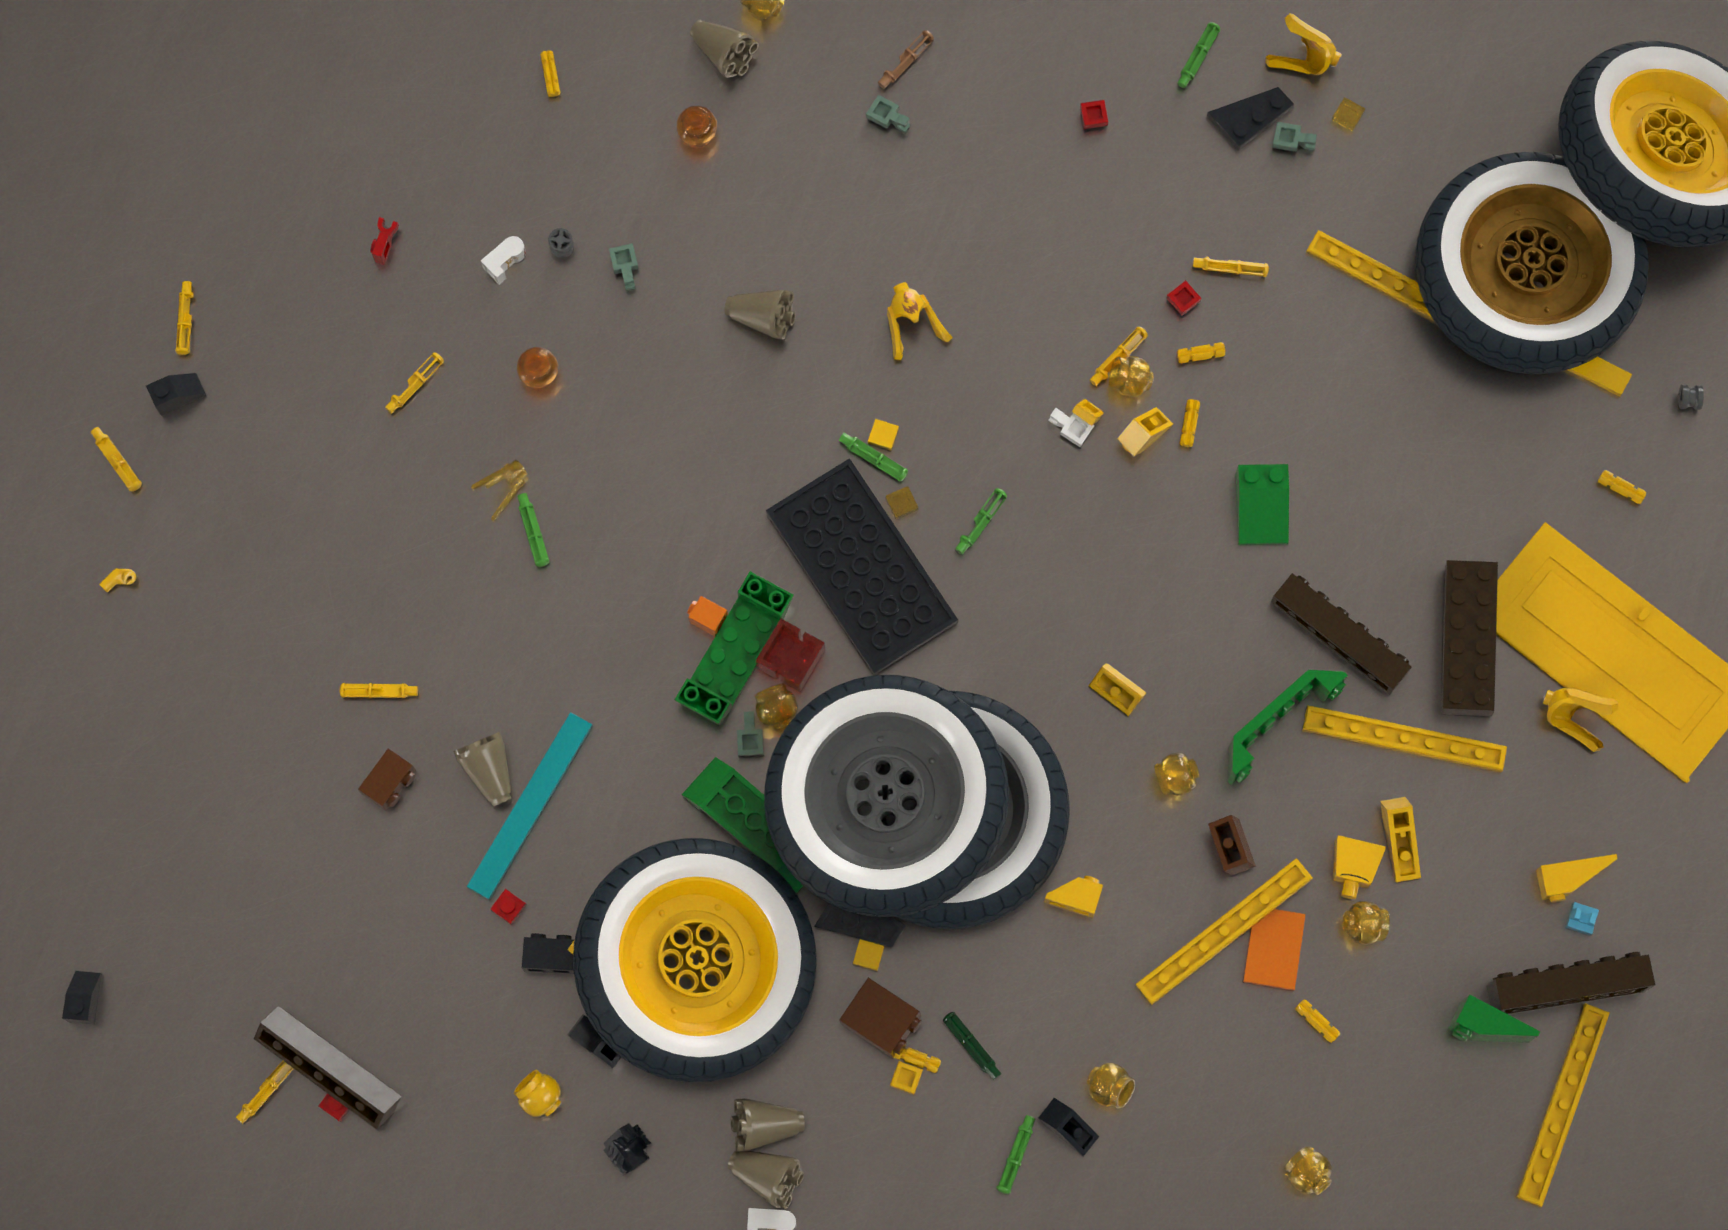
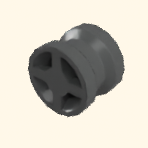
M557 228L550 233L548 243L552 254L559 258L569 256L574 249L571 233L563 228Z
M1681 384L1678 394L1679 408L1687 409L1688 407H1693L1696 410H1701L1704 400L1703 386L1689 387L1688 385Z

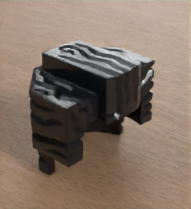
M628 1123L619 1128L603 1143L606 1147L604 1152L623 1175L633 1171L649 1159L645 1151L651 1142L646 1138V1135H643L644 1132L641 1131L638 1124L632 1127Z

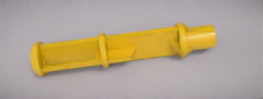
M1208 256L1193 259V267L1202 268L1205 271L1210 270L1266 277L1269 272L1267 263L1244 262L1241 260L1209 259Z
M190 281L182 282V291L179 293L175 352L179 355L190 353L192 315L189 312L190 299L194 297L192 282Z
M1136 327L1127 339L1096 369L1095 374L1089 381L1094 386H1097L1102 380H1107L1109 377L1108 373L1118 362L1122 363L1148 337L1146 330L1142 327Z
M432 353L407 380L409 387L400 396H391V401L385 406L386 410L392 414L398 407H402L444 363L443 358L438 353ZM433 357L432 363L422 373H419L420 368ZM436 362H439V366L425 378L424 375Z
M99 427L94 428L91 434L96 440L95 444L120 476L128 490L131 492L138 490L142 482L112 443L109 436L103 434Z
M342 683L339 692L342 698H406L407 696H418V686H408L405 683Z
M282 1061L269 1077L265 1079L255 1097L248 1104L242 1105V1110L236 1118L244 1124L250 1116L255 1115L258 1109L278 1089L279 1085L294 1068Z

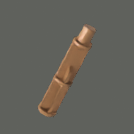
M922 31L916 40L899 56L901 63L893 72L885 70L884 76L878 81L881 88L885 89L890 83L895 82L929 44L934 41V37L929 31ZM923 34L925 38L912 51L910 47ZM926 40L930 41L918 55L914 53Z

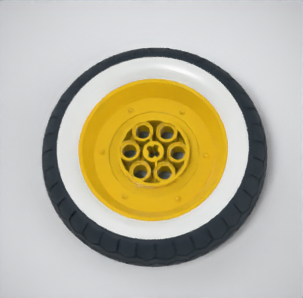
M1637 41L1618 45L1602 52L1590 60L1576 74L1561 104L1558 123L1559 142L1565 163L1575 183H1577V186L1599 211L1602 210L1601 213L1613 222L1616 221L1617 225L1641 238L1668 246L1705 247L1728 240V67H1723V64L1714 58L1707 57L1706 54L1683 45L1664 41Z
M684 838L661 842L640 850L622 861L607 874L592 893L582 912L574 941L573 968L575 984L584 1011L597 1033L612 1050L632 1065L658 1077L675 1081L711 1082L744 1073L764 1062L784 1045L798 1027L808 1008L816 978L817 955L814 933L808 914L794 889L775 868L762 858L736 845L713 839ZM700 930L709 931L712 937L711 941L705 942L701 940L699 936ZM680 932L685 935L686 943L683 945L677 944L674 940L675 933ZM718 950L725 952L727 961L724 963L717 961L715 952ZM694 954H697L698 960L701 961V963L698 962L696 965H694L692 963L693 959L691 957ZM664 957H673L676 961V967H666L663 962ZM707 974H712L716 977V986L706 984L705 976ZM681 977L690 979L692 983L691 989H683L679 984V979Z

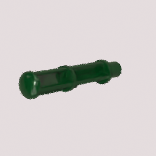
M948 1013L943 1018V1023L946 1024L982 1071L988 1073L993 1080L998 1078L1001 1072L997 1069L995 1061L956 1013Z

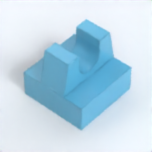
M1576 902L1572 903L1566 928L1592 935L1599 910Z

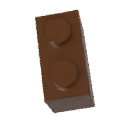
M388 748L358 790L363 796L386 811L389 806L392 808L400 799L399 793L403 787H408L416 776L414 774L416 769L411 763Z
M1229 815L1208 824L1225 872L1235 875L1256 867L1240 819Z

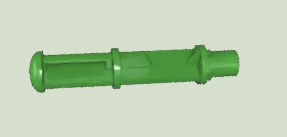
M1214 22L1207 24L1181 71V77L1177 83L1181 88H1186L1189 81L1194 79L1195 74L1221 30L1218 24Z
M846 433L841 435L839 441L845 444L848 450L859 455L898 481H903L908 474L907 468L902 467L857 437H851Z
M996 488L981 510H979L973 519L976 525L969 535H961L960 542L955 548L958 553L963 555L968 547L973 546L976 539L1005 501L1007 494L1002 489ZM996 493L997 496L995 497L993 502L990 504L987 510H984L983 508L986 506V504L991 499L993 494ZM1000 498H1003L1002 502H1001L1000 505L997 507V509L995 510V512H994L992 515L989 514L990 511L993 509V507H994V506L996 505V503L998 502V500H999Z
M522 493L517 496L520 503L518 509L535 565L537 567H544L550 561L533 504L529 502L527 493Z
M1026 1115L1023 1124L1018 1127L1019 1131L1009 1158L1006 1160L1005 1169L999 1185L996 1186L997 1190L1003 1194L1011 1193V1188L1019 1166L1021 1167V1161L1029 1139L1033 1135L1032 1127L1035 1118Z

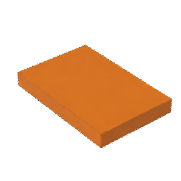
M1274 909L1251 927L1243 977L1244 983L1290 991L1295 990L1306 914Z

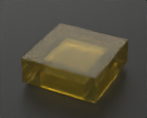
M1344 97L1332 120L1353 131L1365 112V108Z
M908 486L885 496L895 519L918 510L917 503Z

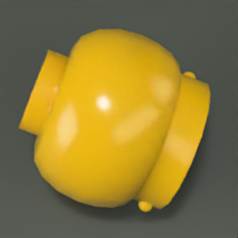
M537 1069L529 1073L518 1084L513 1093L518 1098V1103L522 1110L533 1117H539L543 1114L547 1117L561 1103L559 1100L561 1088L558 1082L547 1074H541Z

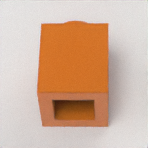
M700 596L698 601L694 600L687 612L691 624L713 636H716L728 616L727 609L703 596Z

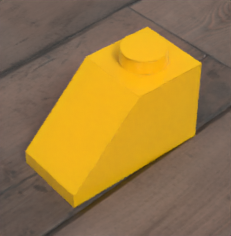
M1155 407L1134 418L1117 439L1122 443L1123 448L1127 452L1136 456L1150 447L1172 427L1173 423Z
M1084 876V879L1078 877L1048 892L1044 903L1093 918L1103 885L1099 884L1098 879L1091 876Z

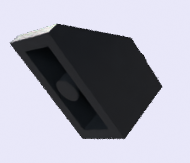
M196 373L168 375L146 385L151 399L161 416L206 396Z
M75 971L66 991L62 1019L69 1023L95 1025L102 973Z
M1056 1098L1052 1099L1038 1117L1055 1135L1083 1157L1099 1138V1135L1072 1108Z

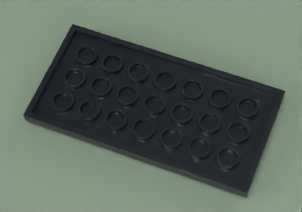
M850 458L766 510V514L873 675H876L958 623V618Z

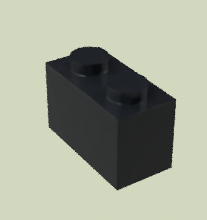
M532 933L531 937H524L523 971L574 974L573 954L567 950L574 941L572 936L556 935V939L546 938L545 934Z

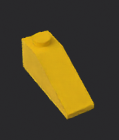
M1406 797L1380 801L1383 826L1395 882L1421 878L1411 803Z
M1617 854L1541 865L1536 872L1542 900L1550 899L1551 903L1566 900L1565 896L1570 895L1615 862Z

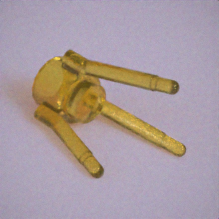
M515 459L512 463L506 464L503 468L471 485L472 489H476L487 483L486 488H490L503 479L509 485L515 483V486L491 517L493 521L501 514L518 489L526 483L523 478L528 473L521 463Z

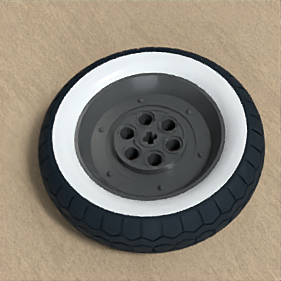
M874 675L850 680L825 691L808 703L791 720L780 736L768 765L764 788V805L768 829L780 858L793 876L810 892L827 903L849 912L875 917H896L922 912L949 900L966 888L981 873L994 854L1004 830L1009 804V787L1005 763L994 736L980 716L962 699L948 690L925 680L901 675ZM885 764L891 767L886 775L877 773V769L881 765ZM905 775H912L914 781L910 785H903L900 782L901 778ZM860 780L869 781V786L865 790H858L856 784ZM886 790L890 792L888 800H884L882 797ZM908 800L917 802V806L911 811L903 809V805ZM863 805H869L872 807L869 815L862 816L858 813L859 808ZM887 815H892L896 818L891 826L882 824L883 818Z
M949 691L962 699L980 716L999 746L1007 771L1009 787L1006 823L994 854L981 873L966 888L949 900L931 909L896 917L924 927L961 929L986 924L1006 916L1028 901L1042 887L1054 870L1063 851L1068 832L1070 808L1067 783L1060 762L1045 737L1029 720L1011 707L995 699L970 692ZM885 764L878 767L877 773L886 775L891 767ZM905 775L901 778L900 782L903 785H910L913 783L914 777L912 775ZM858 781L856 788L858 790L867 789L869 781ZM889 790L884 791L882 796L884 800H888ZM908 800L904 803L903 809L911 811L915 809L917 802ZM863 805L859 808L858 813L862 816L869 815L872 807ZM887 815L883 818L882 824L891 826L896 818L892 815Z

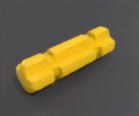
M543 51L540 55L547 94L549 97L559 96L560 88L553 51Z
M1213 343V346L1210 344L1191 347L1190 350L1187 348L1177 350L1178 362L1187 363L1189 360L1193 362L1211 359L1212 356H1215V358L1223 357L1226 353L1224 343Z
M1188 399L1185 410L1187 412L1184 415L1183 434H1181L1180 445L1183 447H1192L1194 443L1200 401Z
M1607 470L1601 473L1598 479L1600 484L1606 487L1607 485L1611 486V490L1626 498L1628 496L1631 497V500L1637 504L1642 503L1646 496V491L1639 487L1637 489L1634 488L1635 485L1619 476L1614 477V474Z
M1302 1000L1296 1006V1011L1301 1016L1304 1015L1306 1017L1305 1020L1319 1033L1322 1032L1324 1034L1323 1037L1328 1042H1334L1340 1035V1032L1334 1026L1331 1027L1329 1025L1330 1022L1319 1011L1313 1010L1311 1008L1312 1005L1307 1000Z
M910 1047L908 1049L905 1048L900 1055L895 1053L893 1057L899 1060L902 1058L904 1062L922 1069L926 1067L928 1071L937 1073L941 1064L939 1058L934 1056L930 1058L928 1054Z

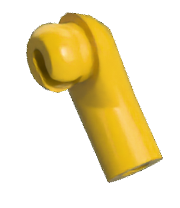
M115 568L99 585L108 593L116 584H133L136 581V573L131 569Z

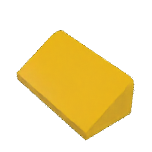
M1107 663L1101 667L1088 685L1127 716L1132 713L1146 695L1144 690Z

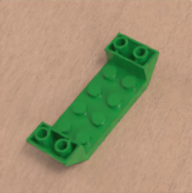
M751 571L737 592L738 599L691 679H686L674 699L676 702L718 725L733 709L782 625L794 597L790 592Z
M1307 670L1233 736L1228 751L1227 782L1230 785L1236 780L1241 783L1249 776L1250 771L1253 769L1251 765L1255 758L1247 749L1255 743L1254 740L1258 737L1257 734L1261 733L1264 735L1274 726L1275 718L1278 716L1281 719L1292 710L1291 707L1295 704V701L1297 700L1299 703L1311 693L1310 690L1323 703L1328 698L1333 701L1343 692L1342 689L1346 686L1344 682L1348 675L1343 671Z
M715 757L682 793V796L700 812L703 810L746 849L775 868L797 894L803 885L789 871L774 846L766 821L764 794L734 768Z

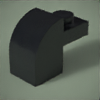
M582 1014L567 1034L589 1053L611 1068H614L621 1058L604 1042L588 1017Z

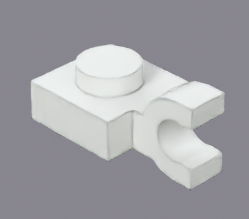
M1057 408L1054 409L1048 420L1054 425L1062 427L1060 435L1079 447L1082 446L1095 426H1091L1074 413L1071 417H1068Z

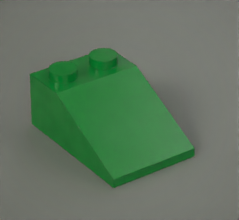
M1288 464L1238 465L1235 473L1238 545L1288 544Z
M1470 994L1461 1001L1448 1027L1449 1030L1453 1031L1452 1035L1462 1041L1468 1039L1470 1041L1529 1043L1538 1037L1541 1032Z

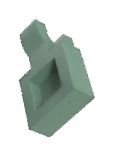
M880 95L877 96L866 113L867 119L886 129L890 124H893L898 130L906 134L911 126L908 123L910 118L898 113L900 110L899 105Z
M1277 122L1273 148L1297 152V147L1300 145L1304 149L1314 151L1317 134L1300 133L1301 126Z
M633 243L609 248L614 273H622L626 291L636 289L632 270L639 268Z
M754 711L744 712L745 730H737L738 756L764 755L763 730L755 729Z

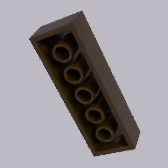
M1446 561L1441 714L1492 716L1494 713L1498 562Z
M1631 952L1615 960V956H1606L1599 958V961L1590 964L1589 960L1574 962V965L1564 968V964L1549 966L1548 969L1539 972L1538 968L1523 970V973L1517 976H1513V972L1501 973L1487 985V991L1491 1006L1506 1014L1644 993L1656 984L1649 954L1641 956L1640 952Z

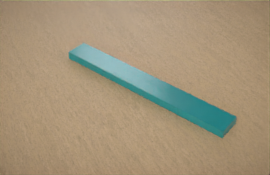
M570 712L468 883V889L488 900L491 899L593 727L591 723Z

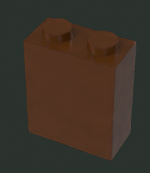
M869 977L839 1019L841 1025L892 1059L895 1053L900 1055L907 1045L906 1038L910 1032L914 1034L922 1022L919 1010Z

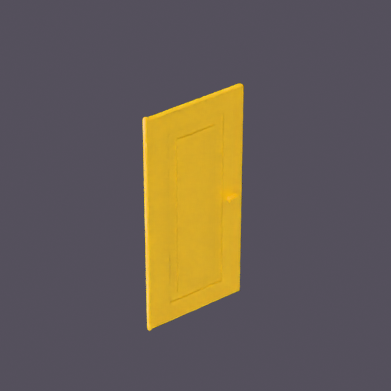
M1545 522L1498 579L1496 635L1564 688L1578 689L1592 695L1615 699L1618 702L1617 711L1609 715L1597 714L1682 781L1688 783L1690 781L1689 776L1728 729V663Z

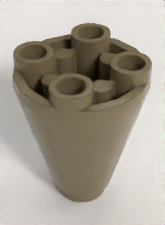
M698 20L690 31L694 42L719 72L728 78L734 77L737 74L743 76L749 68L748 63L759 45L753 36L746 32L709 21Z
M787 290L737 294L733 297L729 296L725 303V314L730 316L731 319L772 338L785 339L788 327L794 325L796 318L795 312L792 311L794 293Z
M500 732L453 751L458 763L487 801H491L492 806L511 799L505 747Z
M750 1099L734 1100L736 1116H731V1130L737 1134L735 1137L737 1152L749 1151L795 1136L798 1132H804L805 1120L802 1111Z
M735 1150L728 1162V1169L737 1178L776 1208L787 1209L792 1200L791 1194L795 1186L798 1187L804 1177V1172L800 1171V1161L788 1156L754 1151L737 1152Z

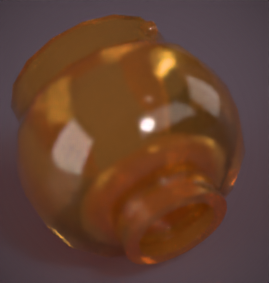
M691 106L684 109L676 123L680 139L687 145L695 148L706 146L715 137L717 132V120L714 114L703 106Z
M533 347L520 355L517 361V373L525 385L531 388L542 389L549 386L555 380L558 374V363L556 357L549 350L543 347Z

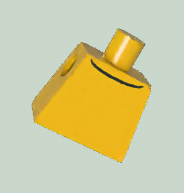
M1340 835L1336 837L1334 841L1333 880L1344 883L1342 897L1356 899L1359 887H1370L1386 846Z

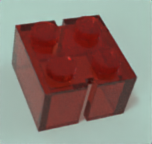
M781 618L756 659V667L774 678L780 675L781 682L801 692L825 651V642L807 632H804L803 641H801V629Z

